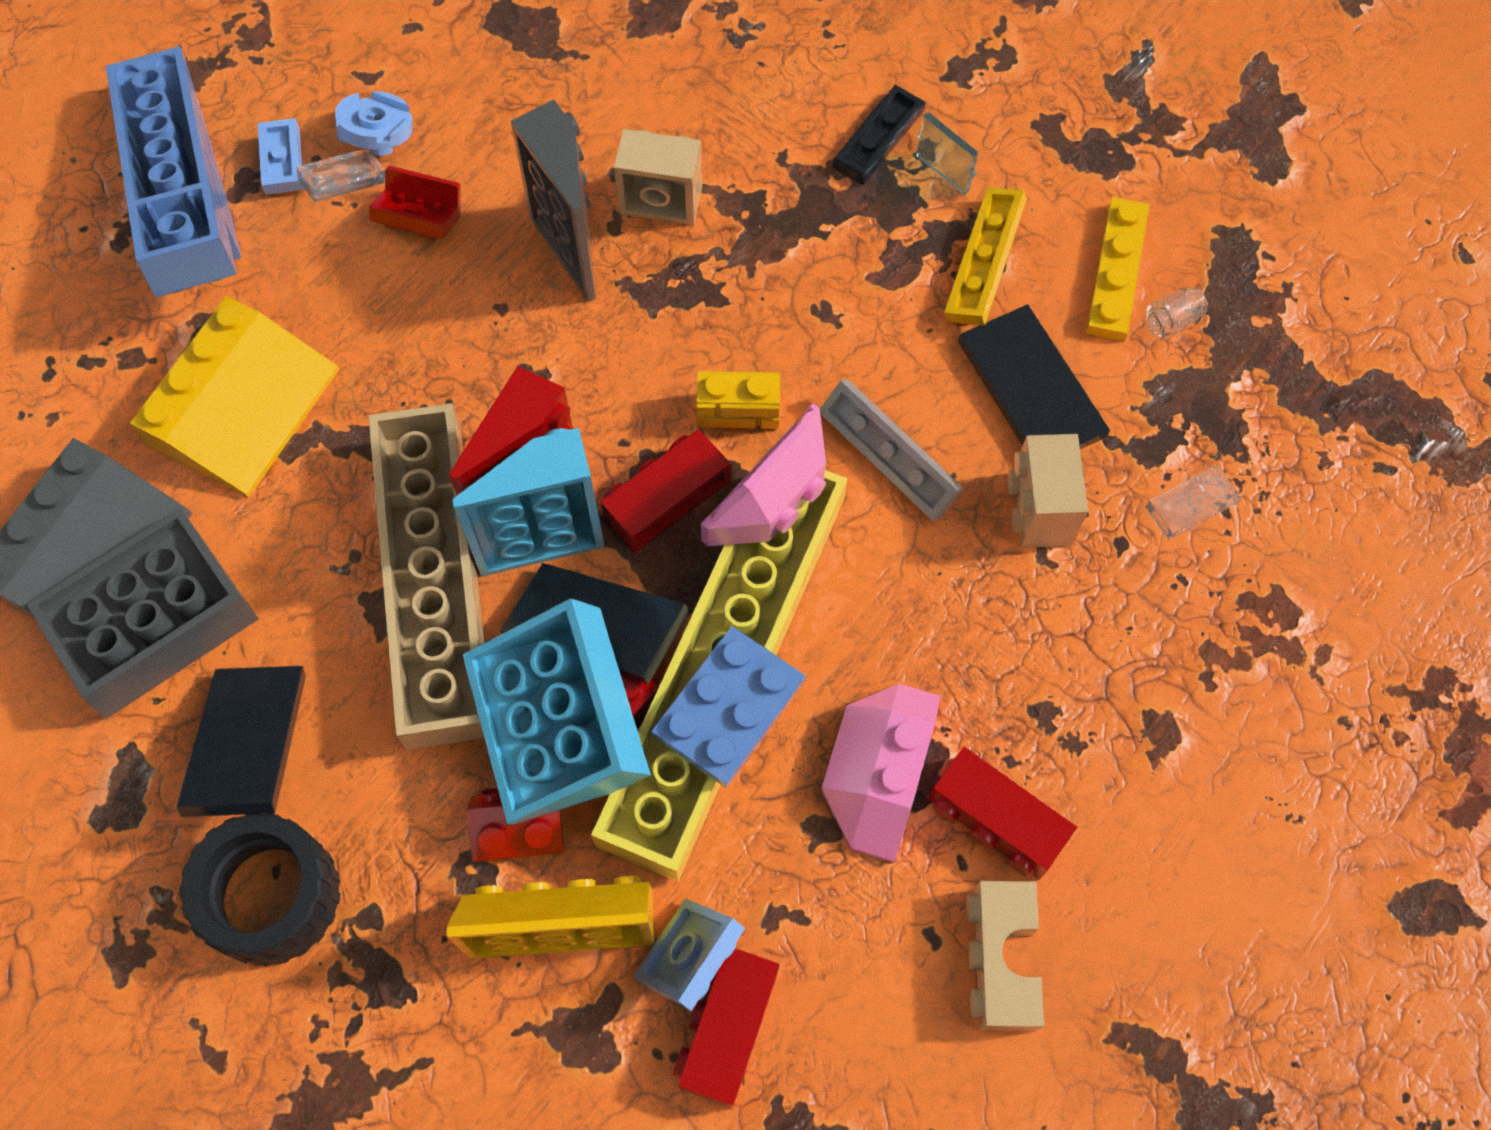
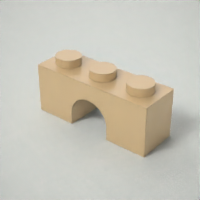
M980 881L974 889V894H968L967 919L968 922L975 923L976 941L969 942L970 970H977L978 989H971L972 1018H979V1031L1036 1032L1044 1027L1041 977H1023L1015 974L1007 967L1002 955L1005 939L1013 936H1032L1039 929L1036 882Z

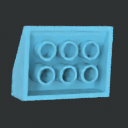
M563 428L554 429L547 432L544 436L533 438L452 499L455 512L481 577L605 547L591 475L579 428L571 430Z
M570 598L463 654L507 824L513 825L614 793L651 775L599 607Z

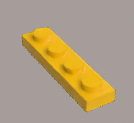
M986 189L944 311L947 322L985 326L1026 203L1024 190Z
M1117 197L1111 198L1085 334L1122 342L1125 341L1129 330L1150 204Z

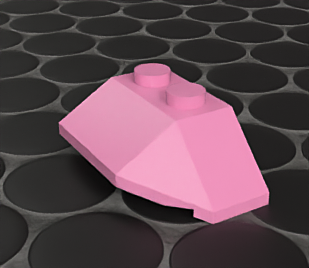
M812 403L805 413L717 508L701 523V541L707 546L769 542L778 531L785 533L794 524L799 515L797 510L806 500L812 503L817 499L826 485L824 481L826 459L820 409L818 406Z
M897 684L846 705L821 791L845 836L850 850L891 863L895 862L931 740L941 696Z

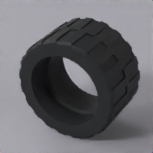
M247 814L237 818L232 817L225 820L222 825L212 828L206 833L205 838L195 845L187 864L184 865L181 874L183 875L182 884L179 886V897L182 899L183 907L181 909L184 918L188 920L193 933L203 939L206 945L245 964L249 962L256 966H267L268 964L275 963L279 965L289 962L290 959L296 956H302L316 942L318 943L325 936L324 933L329 925H332L334 921L337 904L340 902L341 895L339 892L340 878L338 871L334 867L335 862L331 855L322 848L323 845L290 819H283L277 814ZM282 849L291 853L298 860L301 869L300 890L291 909L282 919L266 929L246 933L234 928L228 922L224 900L227 885L237 868L250 857L263 851Z

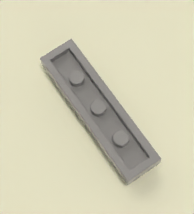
M848 379L840 380L821 406L820 414L932 521L940 519L964 489Z

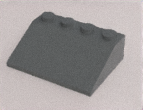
M553 99L510 122L530 219L588 302L595 299V287L587 209L590 208V202L584 191L587 179L580 165V161L584 160L576 138V136L580 135V130L573 115L570 112L564 113Z
M72 438L0 530V601L36 620L27 606L28 602L181 507L188 518L192 515V512L107 455Z
M181 507L27 603L28 608L82 698L105 719L259 619Z

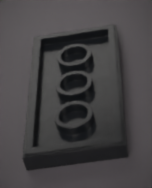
M1028 304L986 322L985 326L979 325L959 334V345L1022 445L1028 435L1078 434L1079 446L1082 449L1108 437L1110 429Z
M542 563L500 632L503 634L570 598L599 607L620 675L649 684L689 614V610L685 603Z
M303 666L215 669L176 806L180 817L272 814L276 812L306 678Z

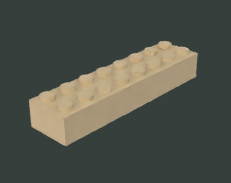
M453 403L368 415L396 736L406 750L483 739L484 734L463 659V654L485 642L476 562L453 506L452 499L456 497V493L448 475L463 452L461 426Z

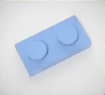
M296 118L257 123L261 186L265 194L304 190L300 129Z

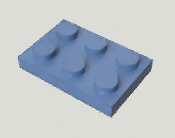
M731 626L651 731L652 737L727 788L805 682L806 675Z

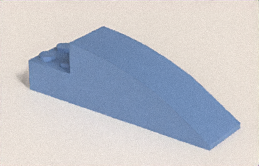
M181 46L106 65L136 262L155 298L237 275L234 260L242 258L213 147Z

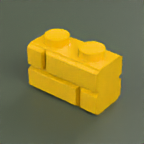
M698 371V428L755 429L757 426H760L761 429H779V372Z

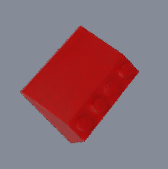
M517 366L448 474L456 496L533 438L544 436L547 432L554 429H574L565 387Z

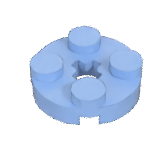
M371 92L372 98L359 99V93L340 101L336 106L335 114L337 138L341 142L349 143L358 148L368 149L378 156H385L392 153L393 147L408 140L413 132L412 113H409L408 104L393 94Z

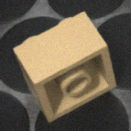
M623 129L614 164L619 214L694 225L702 191L701 140L690 139L686 136L656 134L646 130Z
M1078 434L1028 435L1021 452L1015 453L1014 470H1009L1008 492L1009 495H1015L1017 508H1013L1012 528L1014 533H1020L1021 548L1071 546L1088 514Z

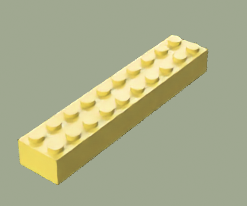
M825 470L824 481L826 485L821 494L812 503L806 500L797 510L799 515L794 524L785 533L778 531L769 542L724 545L638 731L651 775L609 795L591 834L595 847L679 882L721 784L652 737L651 731L731 626L777 656L844 501L847 478Z

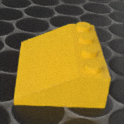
M225 296L132 419L130 425L148 447L249 498L337 374L339 368L335 363L262 313Z
M621 876L614 878V884L596 886L595 880L577 879L569 881L568 888L550 889L549 883L544 882L526 883L522 885V891L503 892L502 886L475 888V894L462 895L447 925V938L470 959L654 946L650 882H642L639 876Z

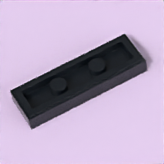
M894 85L834 157L832 168L864 186L925 111L926 102L901 87Z

